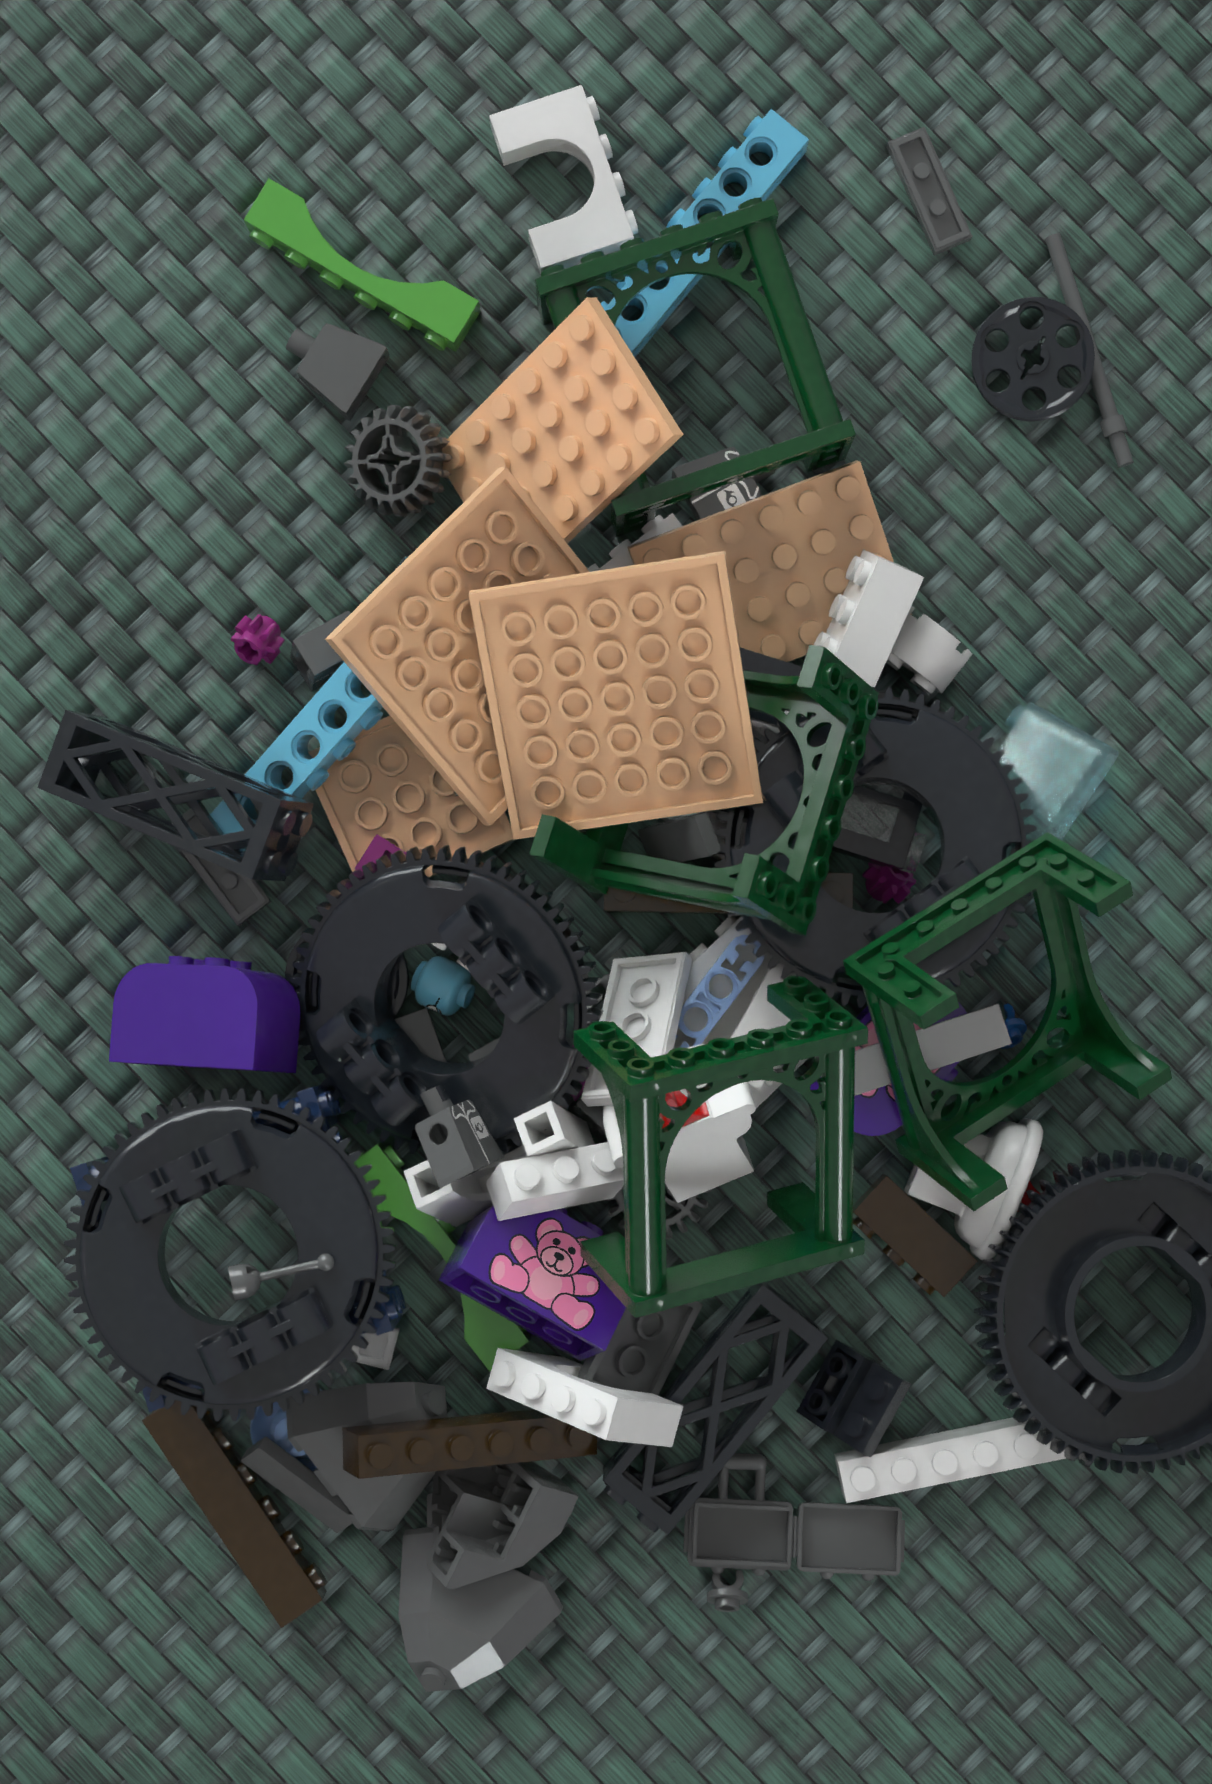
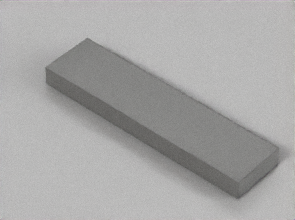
M999 1004L931 1025L925 1030H916L924 1061L930 1070L1012 1044ZM879 1043L855 1050V1096L889 1085L890 1080Z

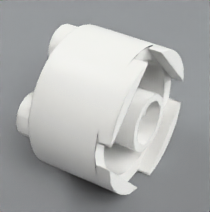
M911 606L886 663L895 670H898L901 666L908 669L914 674L910 682L927 695L932 694L935 690L942 694L972 656V653L968 649L964 650L962 654L957 651L956 648L961 642L924 613L918 619L910 615L915 607Z

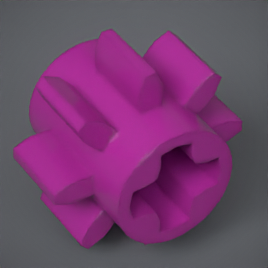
M258 614L253 621L245 615L235 626L237 632L231 637V641L235 643L234 649L239 658L246 663L256 666L262 659L271 664L280 654L279 648L285 642V639L280 637L281 630L279 625L270 617L262 616L261 614Z
M907 859L903 869L890 865L882 867L868 863L869 868L862 874L866 878L865 885L868 893L874 899L885 904L892 897L898 904L911 893L910 888L916 883V880L913 878L912 865Z

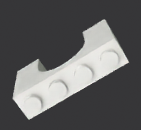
M582 85L489 115L491 130L504 166L541 153L559 151L578 158L585 164L593 178L594 187L592 194L579 211L568 217L528 230L529 242L540 274L552 266L564 265L565 268L580 264L581 258L594 252L603 251L604 255L619 251L620 245L634 239L633 235L639 233L633 211H625L620 198L626 195L620 173H612L607 160L613 158L607 135L599 136L594 122L600 120L596 102L593 96L586 98Z
M549 1101L514 1118L523 1145L503 1155L504 1158L471 1175L439 1188L428 1160L405 1170L404 1174L416 1209L446 1223H450L455 1227L472 1220L493 1205L486 1182L499 1163L595 1145L587 1122L556 1103Z
M502 1348L497 1349L486 1389L604 1440L664 1447L673 1446L683 1410L682 1405L653 1393L617 1389L580 1379L577 1376L582 1364L565 1357Z

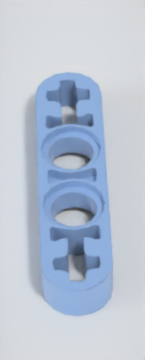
M748 935L738 936L728 944L684 1002L678 1027L685 1035L695 1038L692 1046L700 1045L762 964L764 956L756 958L753 963L750 961L743 962L738 969L745 973L741 981L733 971L721 967L725 959L733 965L739 956L735 947L738 944L746 946L744 942ZM758 941L753 943L755 948L753 949L752 953L754 955L756 954L758 948L761 946ZM718 974L728 976L733 984L731 993L722 999L714 997L709 990L711 978ZM699 1007L707 1014V1024L700 1031H691L684 1024V1015L690 1008ZM683 1041L679 1048H688L689 1045L686 1041Z

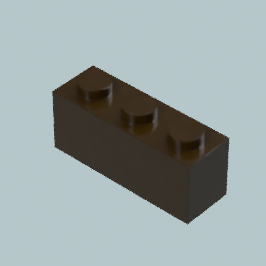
M882 1174L853 1205V1213L857 1216L853 1220V1224L869 1239L876 1233L887 1244L882 1251L899 1267L907 1262L917 1272L912 1279L929 1295L936 1290L945 1297L978 1262L885 1174Z

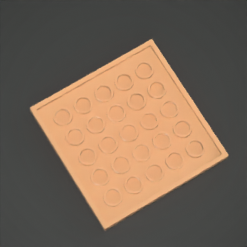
M507 467L498 468L325 639L483 825L491 826L508 807L469 592L471 590L589 572Z
M725 551L477 589L469 592L513 840L535 837L542 814L557 817L576 830L763 803Z

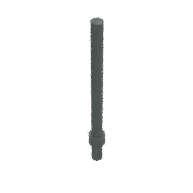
M1052 234L1046 237L1045 241L1066 306L1070 307L1081 317L1089 329L1093 340L1095 360L1091 384L1103 419L1100 422L1104 438H1109L1118 468L1125 467L1134 463L1125 436V432L1128 431L1125 419L1122 414H1118L1061 234ZM1074 328L1077 341H1079V332Z

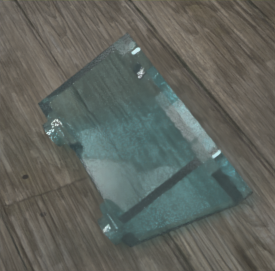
M1031 701L1025 707L1018 703L1005 722L1011 728L1007 733L1008 736L997 750L1004 749L1006 752L999 763L1002 767L1014 763L1015 767L1007 775L1010 780L1022 778L1023 780L1014 789L1016 795L1020 793L1029 794V798L1020 804L1021 809H1033V815L1024 819V824L1034 825L1037 827V830L1026 835V840L1034 841L1047 832L1062 840L1112 767L1119 752ZM1013 843L1007 848L1006 858L1011 855V849H1014Z

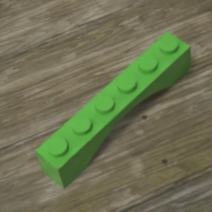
M269 178L244 218V222L251 232L249 237L254 242L266 249H270L274 245L284 251V258L296 267L305 270L308 265L320 272L319 278L327 285L337 290L344 286L355 293L353 298L357 302L371 310H375L376 306L390 313L388 318L394 324L407 331L410 330L411 326L425 334L423 339L441 351L448 347L457 352L481 312L477 299L444 280L429 283L397 282L377 277L356 267L339 255L323 238L310 217L304 198Z
M381 1142L376 1144L356 1161V1164L359 1168L367 1164L372 1165L371 1170L364 1175L367 1182L373 1179L380 1180V1183L372 1189L374 1196L383 1194L387 1196L386 1200L377 1205L379 1211H391V1216L406 1222L424 1235L440 1252L447 1263L458 1243L451 1234L456 1229L455 1226L416 1209L404 1171L401 1169L405 1165V1161L391 1144L386 1148ZM460 1293L465 1317L464 1339L489 1372L492 1370L498 1348L518 1350L529 1342L530 1335L527 1330Z

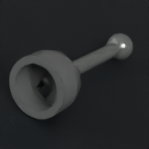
M322 1254L314 1261L265 1272H259L256 1267L250 1264L228 1266L234 1300L245 1299L256 1294L260 1289L262 1281L318 1268L328 1271L334 1266V1258L330 1254Z

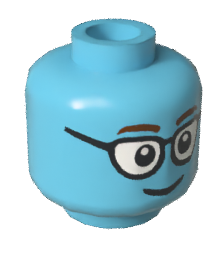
M442 956L433 957L428 962L422 961L417 967L411 982V990L415 992L416 1001L421 1006L445 1016L455 1014L460 1007L467 1008L475 992V986L471 984L470 972L459 963Z

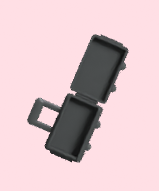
M734 1453L718 1473V1498L698 1497L685 1513L683 1552H687V1561L693 1567H711L712 1572L715 1574L723 1573L725 1568L752 1569L756 1576L764 1575L766 1570L786 1571L791 1567V1557H796V1566L800 1571L820 1572L824 1579L832 1578L834 1573L861 1574L865 1581H871L875 1578V1575H898L901 1562H904L905 1520H902L900 1508L885 1505L801 1502L798 1505V1516H793V1506L788 1501L765 1500L767 1459L761 1454ZM729 1469L756 1471L755 1499L728 1498Z

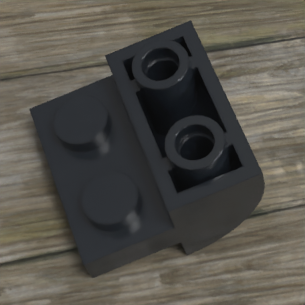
M836 1339L796 1412L824 1431L834 1434L860 1453L872 1457L911 1384L893 1373L888 1367Z

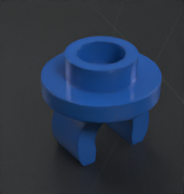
M1007 1003L1003 1005L1004 1013L1007 1017L1004 1022L1012 1044L1001 1047L1002 1049L1012 1048L1019 1044L1027 1030L1024 1020L1015 1018L1013 1007Z

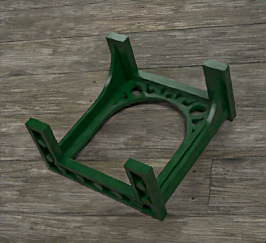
M761 198L747 200L738 206L739 210L723 215L722 211L711 212L702 216L698 220V224L683 228L681 224L670 226L659 233L660 237L645 242L643 238L629 240L620 245L619 251L604 255L603 251L594 252L581 258L580 264L565 268L564 265L552 266L542 271L541 277L535 279L537 306L542 324L544 326L553 323L555 329L586 299L588 291L594 288L605 289L615 298V306L612 309L605 310L615 326L622 311L637 294L665 278L685 274H700L716 277L731 283L745 292L758 305L766 317L807 434L651 487L645 472H643L617 498L611 500V524L616 537L642 529L649 521L655 519L657 509L803 460L806 471L810 472L846 459L856 433L851 419L843 421L776 229L779 213L773 198L763 202ZM727 243H729L728 247L733 261L740 259L737 265L730 269H724L718 263V253ZM710 248L708 261L696 263L693 260L692 256L694 253L700 256L706 249ZM750 261H753L755 267L750 269V272L756 278L753 281L744 280L741 275L747 269ZM664 263L668 266L667 271L664 273L656 270V266ZM626 276L630 277L633 284L624 290H620L612 282L614 280L624 282ZM760 288H762L764 296L759 292Z
M809 645L800 676H780L743 670L749 710L773 716L784 723L791 731L802 754L804 782L798 807L784 832L770 847L759 855L745 853L741 864L724 868H707L620 851L629 823L590 828L587 834L584 835L559 818L544 814L541 816L529 855L592 892L607 894L608 887L770 920L790 933L806 936L809 923L813 921L816 914V900L821 883L828 875V860L834 841L838 839L841 832V817L845 804L853 793V778L856 768L866 750V735L870 722L877 714L879 693L823 646ZM801 716L808 719L804 727L799 726ZM825 725H831L826 743L818 747H811L810 740L814 732ZM820 757H822L818 767V771H816L817 761ZM797 836L794 849L792 850L793 839ZM779 855H786L790 860L786 873L772 864Z
M1048 832L843 960L846 974L863 987L905 1132V1134L895 1140L899 1153L973 1211H976L1008 1188L1005 1177L964 1146L971 1139L1085 1064H1088L1139 1100L1172 1079L1170 1066L1132 1042L1107 1007L1093 974L1077 904L1096 916L1101 917L1133 896L1131 882ZM1032 891L1051 969V990L1043 1018L1026 1046L1009 1063L996 1072L968 1082H951L934 1075L925 1063L913 1023L925 1030L959 1008V1003L955 992L915 964ZM1060 1010L1066 1017L1057 1016L1058 1011ZM1055 1028L1064 1029L1046 1041L1050 1031ZM939 1089L935 1096L932 1097L931 1092ZM956 1094L957 1099L943 1108L947 1099Z
M790 976L785 978L783 982L767 985V1001L791 1020L786 1025L771 1029H754L746 1035L730 1039L716 1038L709 1041L708 1044L693 1048H675L664 1055L650 1057L614 1022L598 1021L592 1023L587 1028L573 1031L574 1047L602 1074L609 1091L620 1132L624 1178L625 1238L618 1231L580 1241L581 1257L635 1318L864 1254L865 1239L853 1229L855 1047L868 1044V1027L806 977ZM815 1057L811 1068L805 1074L794 1077L795 1067L800 1060ZM783 1065L781 1068L773 1069L775 1066ZM758 1080L775 1081L798 1091L808 1103L815 1122V1193L804 1182L767 1192V1206L794 1234L667 1268L665 1170L673 1142L687 1119L712 1096L740 1083ZM817 1081L819 1088L817 1090H810V1085ZM707 1084L704 1087L696 1088V1086ZM686 1089L687 1100L682 1106L671 1107L667 1105L665 1100L666 1093ZM660 1113L671 1119L670 1123L664 1128L662 1127L665 1121L660 1117Z

